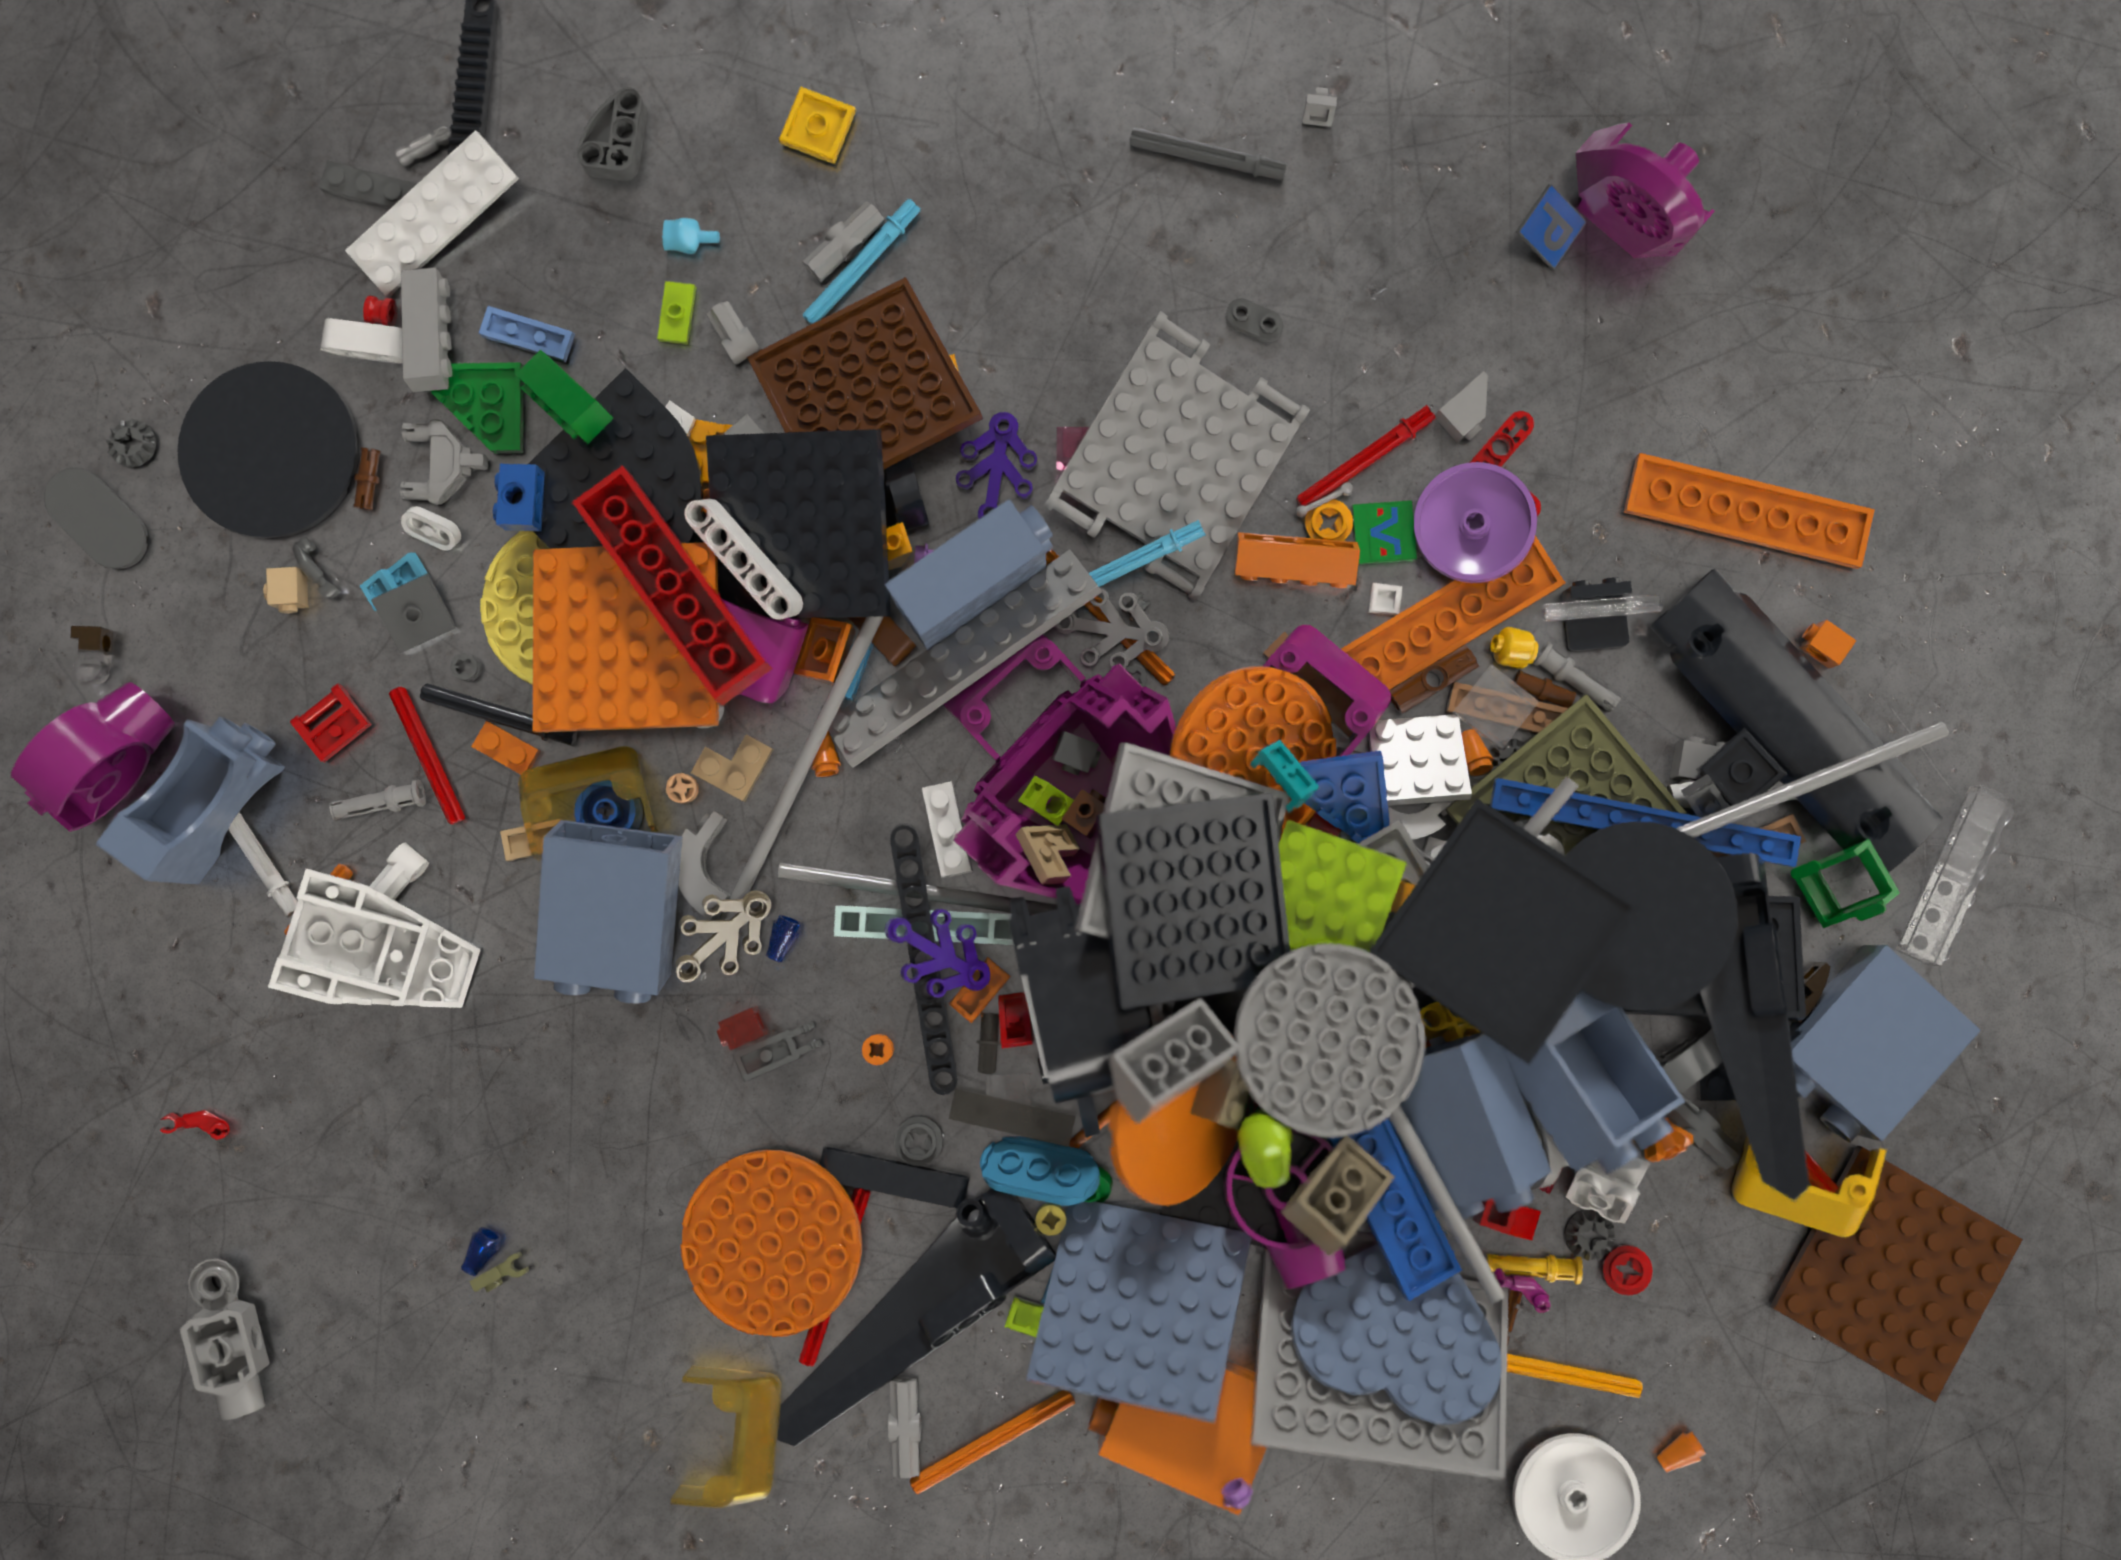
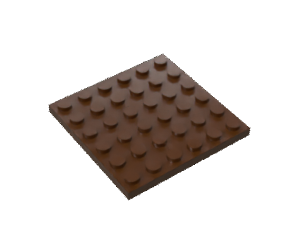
M906 277L747 357L785 432L881 429L883 470L983 419L979 408Z
M1857 1145L1836 1184L1838 1189L1834 1194H1839L1841 1184L1847 1177L1852 1175L1864 1176L1871 1151ZM1884 1159L1874 1198L1856 1233L1849 1237H1839L1812 1228L1770 1307L1936 1403L2023 1239Z

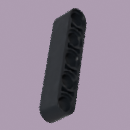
M823 1147L819 1164L842 1185L951 1208H958V1205L966 1199L970 1177L923 1166H913L900 1161L832 1147Z

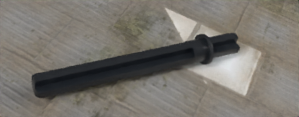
M428 683L422 686L420 691V699L541 736L543 741L551 739L572 746L577 740L576 735L578 731L534 732L533 715Z

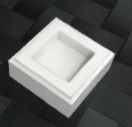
M1372 583L1368 614L1390 617L1398 615L1403 586Z

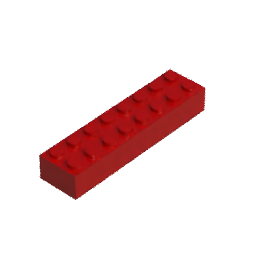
M623 465L572 502L716 702L723 706L772 670V667L634 477Z

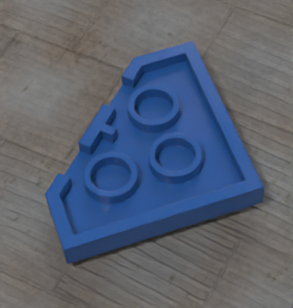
M1381 750L1299 762L1320 787L1305 804L1333 826L1347 833L1351 839L1360 843L1390 825L1384 761Z

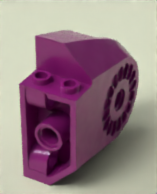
M1631 123L1618 124L1595 131L1575 153L1578 194L1582 199L1576 209L1633 258L1676 256L1715 212L1713 208L1710 211L1704 210L1699 195L1692 184L1686 179L1699 164L1698 155L1691 147L1677 142L1664 157L1645 147L1627 143L1617 144L1632 127Z

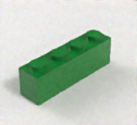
M541 349L515 374L524 383L520 388L574 440L580 436L589 444L613 419L586 390Z

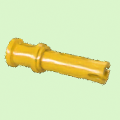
M1549 1254L1545 1258L1486 1255V1261L1493 1274L1497 1268H1500L1504 1271L1505 1275L1540 1277L1549 1283H1554L1555 1280L1573 1281L1574 1284L1580 1285L1582 1282L1583 1263L1580 1256H1575L1574 1259L1556 1258L1554 1254Z

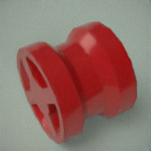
M367 296L363 307L364 322L394 326L397 318L396 301L393 298L379 300L376 296Z

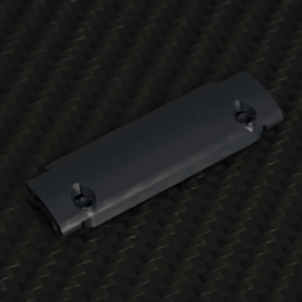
M1715 568L1702 577L1673 607L1649 626L1668 647L1672 644L1675 645L1670 651L1673 663L1737 733L1742 728H1745L1787 773L1780 780L1784 785L1885 745L1748 595L1734 592L1733 587ZM1708 632L1714 640L1710 642L1703 633ZM1897 757L1796 797L1843 850L1870 839L1888 873L1912 854L1931 835L1943 819L1924 796H1920L1918 781ZM1871 815H1875L1880 821L1879 825L1870 817Z

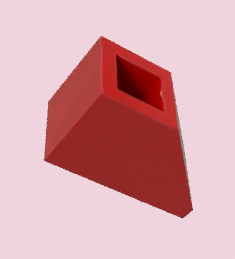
M1494 1199L1482 1201L1485 1209L1473 1216L1472 1220L1481 1226L1532 1241L1541 1211L1524 1205L1513 1210L1499 1212Z

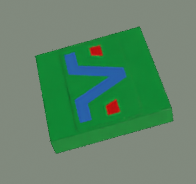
M1412 500L1352 504L1354 542H1358L1360 548L1358 565L1417 560Z

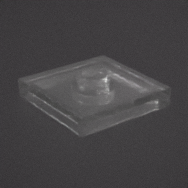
M1489 665L1452 713L1501 750L1539 701L1493 665Z

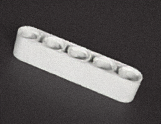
M713 499L692 501L687 505L684 514L688 524L770 617L780 620L796 616L800 613L803 607V600L800 594L719 502ZM702 507H704L707 512V517L705 520L701 515ZM722 530L727 534L726 542H723L721 538ZM742 552L745 553L747 557L746 565H744L741 561ZM762 575L767 579L766 588L761 584ZM782 597L786 600L788 605L786 611L783 610V608L781 607Z

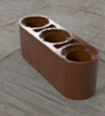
M889 616L883 617L871 641L894 667L917 647ZM847 617L859 630L866 617Z

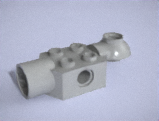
M207 1259L195 1266L188 1279V1291L192 1299L203 1310L189 1319L181 1327L180 1333L195 1390L214 1394L220 1419L230 1420L253 1413L266 1405L258 1374L270 1363L255 1305L238 1300L237 1293L240 1285L236 1269L230 1263L221 1259ZM212 1276L220 1280L221 1288L213 1285Z

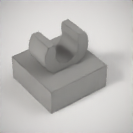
M1316 87L1315 95L1307 94L1302 124L1332 127L1337 97L1328 96L1327 88Z

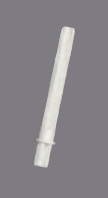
M239 812L228 829L267 888V896L273 897L284 916L288 918L293 915L297 904L296 898L288 888L290 883L289 881H284Z

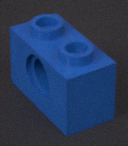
M500 464L499 473L495 475V489L498 491L497 503L493 505V519L505 531L541 532L545 472L535 464ZM522 491L523 497L521 501L513 504V496L517 492Z

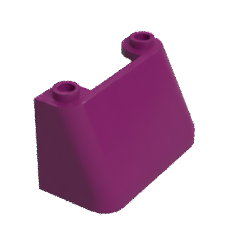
M723 600L772 667L771 671L739 694L764 703L776 702L789 688L809 624L801 622L800 618L771 619Z

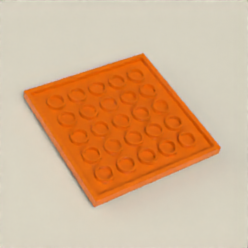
M705 542L682 543L718 593V557ZM605 547L533 549L534 732L719 726V703L707 691Z

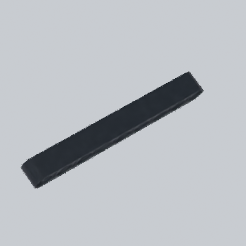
M901 823L893 828L890 835V843L902 916L910 924L915 921L925 922L928 930L922 937L936 944L933 925L930 921L931 912L918 834L912 825ZM902 829L910 831L913 835L912 842L907 846L899 845L895 839L896 833ZM906 860H912L918 866L917 872L912 876H906L900 870L901 864ZM916 890L922 894L923 900L919 905L911 906L906 902L905 896L909 891ZM907 943L910 963L918 964L915 961V957L921 950ZM911 967L912 977H914L915 970ZM939 970L921 976L913 984L930 1085L935 1093L948 1095L957 1086V1072L944 996L939 998L926 996L920 991V987L924 982L932 978L941 979ZM936 982L935 984L938 988L936 993H938L940 991L941 986L938 982ZM930 1012H938L942 1016V1021L936 1026H931L927 1024L925 1017ZM936 1042H942L947 1046V1050L943 1055L936 1056L930 1051L931 1045ZM941 1072H947L952 1076V1080L947 1085H939L935 1081L936 1075Z

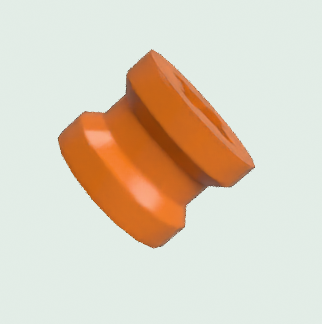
M874 1034L868 1037L862 1046L864 1059L872 1065L884 1064L890 1060L894 1053L893 1042L888 1036L883 1034Z

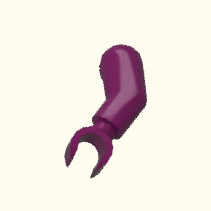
M1500 1268L1494 1271L1495 1278L1501 1288L1508 1287L1509 1290L1522 1292L1538 1313L1549 1311V1308H1551L1549 1295L1534 1278L1513 1274L1505 1276L1504 1271Z

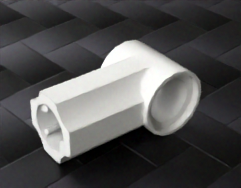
M406 842L402 843L390 854L387 859L388 865L372 882L370 887L395 900L409 882L415 881L424 873L429 862Z

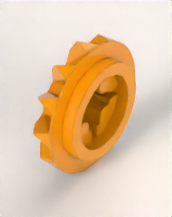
M1336 499L1308 511L1305 517V528L1309 537L1313 539L1345 541L1353 527V518L1350 510L1344 503ZM1338 515L1333 524L1335 531L1329 527L1325 530H1319L1324 522L1322 516L1329 519Z

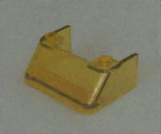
M620 746L531 768L521 774L518 781L520 809L531 855L537 861H542L543 853L535 824L544 822L550 817L553 810L551 796L587 788L593 783L604 780L611 781L614 792L621 799L633 800L641 798L651 832L658 831L641 762L633 748Z
M691 1366L683 1375L682 1382L713 1385L712 1398L715 1406L724 1412L736 1413L730 1475L718 1474L712 1476L704 1487L680 1485L671 1497V1504L724 1508L763 1500L769 1495L774 1481L782 1394L781 1381L776 1375L768 1372Z

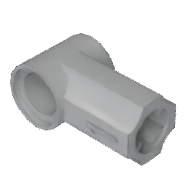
M728 301L718 303L707 313L709 321L723 340L721 343L735 365L747 359L748 356L760 351L752 334L747 327L744 328Z

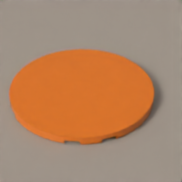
M1251 666L1230 671L1218 677L1196 695L1177 725L1169 757L1285 792L1264 765L1261 766L1259 764L1255 769L1251 767V761L1262 749L1281 740L1297 761L1303 762L1336 757L1337 747L1336 738L1333 737L1330 713L1321 697L1307 682L1283 670L1265 666ZM1305 803L1297 809L1294 808L1291 812L1286 810L1279 840H1281L1288 819L1305 825L1316 811Z
M1234 1055L1231 1060L1236 1061V1056ZM1200 1082L1139 1124H1136L1118 1099L1116 1103H1112L1109 1119V1130L1112 1131L1113 1144L1110 1147L1112 1163L1122 1184L1136 1197L1156 1205H1173L1188 1200L1203 1190L1215 1178L1230 1156L1240 1130L1190 1113Z
M758 1150L737 1156L717 1167L701 1182L685 1210L682 1221V1244H680L684 1270H687L693 1285L692 1289L703 1305L714 1316L741 1332L751 1335L785 1337L818 1325L831 1315L847 1297L855 1282L862 1255V1236L854 1205L845 1189L831 1173L802 1155L782 1150Z

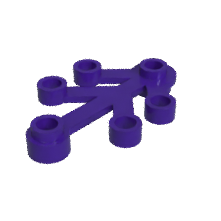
M1008 412L995 414L989 422V430L974 441L964 442L960 447L961 456L967 461H972L977 458L980 450L995 441L992 454L971 469L959 471L955 478L956 484L960 489L968 490L973 486L974 481L990 471L986 501L978 509V519L984 516V512L987 509L994 510L998 507L1003 472L1015 487V493L1019 498H1029L1033 492L1031 482L1023 479L1005 455L1008 443L1019 456L1022 468L1031 470L1037 465L1036 453L1028 450L1017 435L1019 429L1018 421ZM1007 422L1009 428L1006 431H1001L998 428L999 423ZM971 446L975 449V452L969 456L964 453V449ZM1030 455L1034 458L1032 464H1025L1023 458ZM963 475L970 477V482L966 485L959 482L960 477ZM1022 484H1026L1030 488L1025 494L1018 491V487Z
M936 909L930 916V921L936 928L940 947L912 931L911 924L906 919L896 917L886 923L884 932L890 941L896 943L907 942L934 958L918 964H905L900 971L904 981L915 983L923 975L949 967L957 971L959 974L943 980L932 978L927 982V993L937 998L944 996L946 991L957 987L965 986L967 989L978 991L985 988L989 983L990 969L986 963L978 960L974 945L977 934L976 929L968 924H961L956 929V938L962 943L965 961L956 957L948 926L951 923V915L947 910ZM940 913H943L945 916L942 924L937 922V916ZM899 925H902L905 929L902 936L896 934V929ZM965 928H968L970 931L967 939H964L962 936V931ZM913 967L915 970V975L913 978L909 979L907 977V971L909 968ZM975 970L980 972V978L977 981H974L972 977ZM936 982L941 986L938 993H934L932 990Z

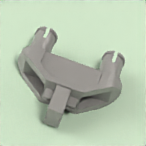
M433 419L429 423H403L402 429L407 431L402 432L404 442L430 441V479L427 482L402 481L400 488H405V491H400V495L403 501L428 500L432 504H443L467 480V476H471V470H488V457L484 454H473L471 448H465L441 419Z

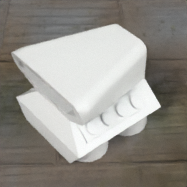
M1635 1157L1615 1171L1606 1174L1596 1160L1575 1173L1566 1198L1579 1208L1595 1210L1609 1221L1625 1224L1640 1194L1637 1187L1651 1163Z

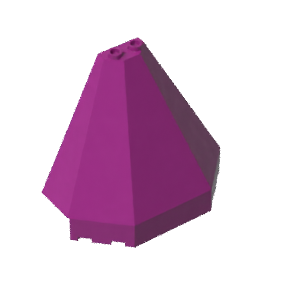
M1120 663L1112 666V669L1104 677L1097 674L1082 682L1079 691L1072 694L1067 690L1059 694L1000 757L1001 759L976 783L974 792L977 794L975 802L968 803L961 820L965 826L955 834L953 841L977 862V866L997 884L1057 899L1056 889L1070 886L1076 904H1082L1096 847L1097 831L1090 839L1062 820L1059 825L1067 824L1080 849L1074 856L1061 857L1071 875L1065 883L1041 885L1015 834L1021 827L1055 824L1019 802V799L1034 776L1050 783L1073 800H1075L1081 789L1087 793L1094 789L1107 798L1120 743H1128L1170 756L1176 725L1168 698L1146 686L1142 687ZM1061 731L1099 744L1097 751L1101 753L1095 768L1090 767L1088 773L1080 770L1078 776L1062 770L1063 763L1051 759Z

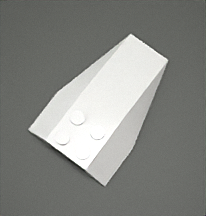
M306 868L296 898L298 901L281 954L277 957L268 988L328 1004L416 1005L420 1007L462 1008L481 950L480 948L368 885Z

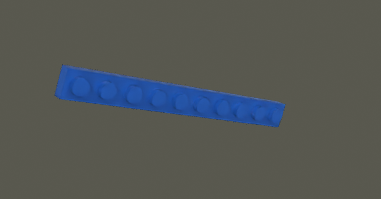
M1495 778L1490 807L1498 811L1533 817L1555 789ZM1573 793L1551 821L1596 830L1615 824L1635 821L1653 822L1678 828L1703 817ZM1730 823L1697 836L1695 839L1710 852L1726 855L1754 853L1758 854L1764 862L1796 867L1801 836Z

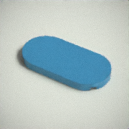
M1023 1136L1003 1137L1002 1141L996 1144L994 1141L986 1147L980 1158L983 1179L994 1190L1057 1205H1075L1087 1200L1097 1190L1100 1182L1098 1166L1088 1152L1079 1148Z

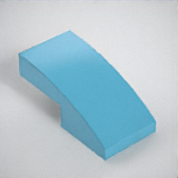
M407 553L390 568L380 569L362 583L360 588L374 611H377L371 601L372 598L426 574L427 571L416 553Z

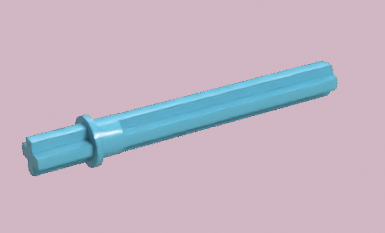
M907 199L892 217L889 215L886 217L887 222L803 313L804 319L809 324L823 319L899 234L904 235L905 227L921 211L914 201Z
M1199 520L1176 531L1170 529L1169 534L1089 574L1100 587L1176 550L1181 552L1183 551V546L1206 536Z

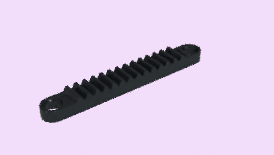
M479 0L465 1L463 23H461V45L458 47L460 56L457 57L455 102L452 103L454 112L451 114L452 125H450L451 136L449 137L450 148L447 150L448 155L475 130L485 139L498 19V4L496 0H488L489 7L484 12L475 10V4Z

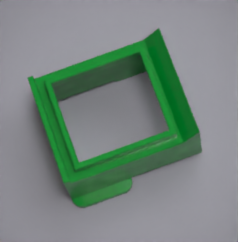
M1870 839L1821 860H1812L1797 866L1790 872L1823 929L1853 917L1859 921H1864L1883 914L1886 911V904L1900 893ZM1858 855L1879 894L1841 908L1820 870Z

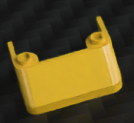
M1746 1135L1743 1146L1744 1151L1739 1160L1732 1185V1195L1736 1202L1743 1206L1839 1237H1849L1858 1230L1874 1198L1887 1150L1881 1148L1871 1149L1864 1176L1852 1175L1847 1177L1842 1182L1838 1195L1810 1186L1794 1202L1762 1182L1748 1136Z

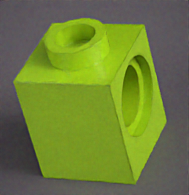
M1037 776L1033 777L1019 799V802L1057 826H1059L1062 817L1074 801L1056 787Z

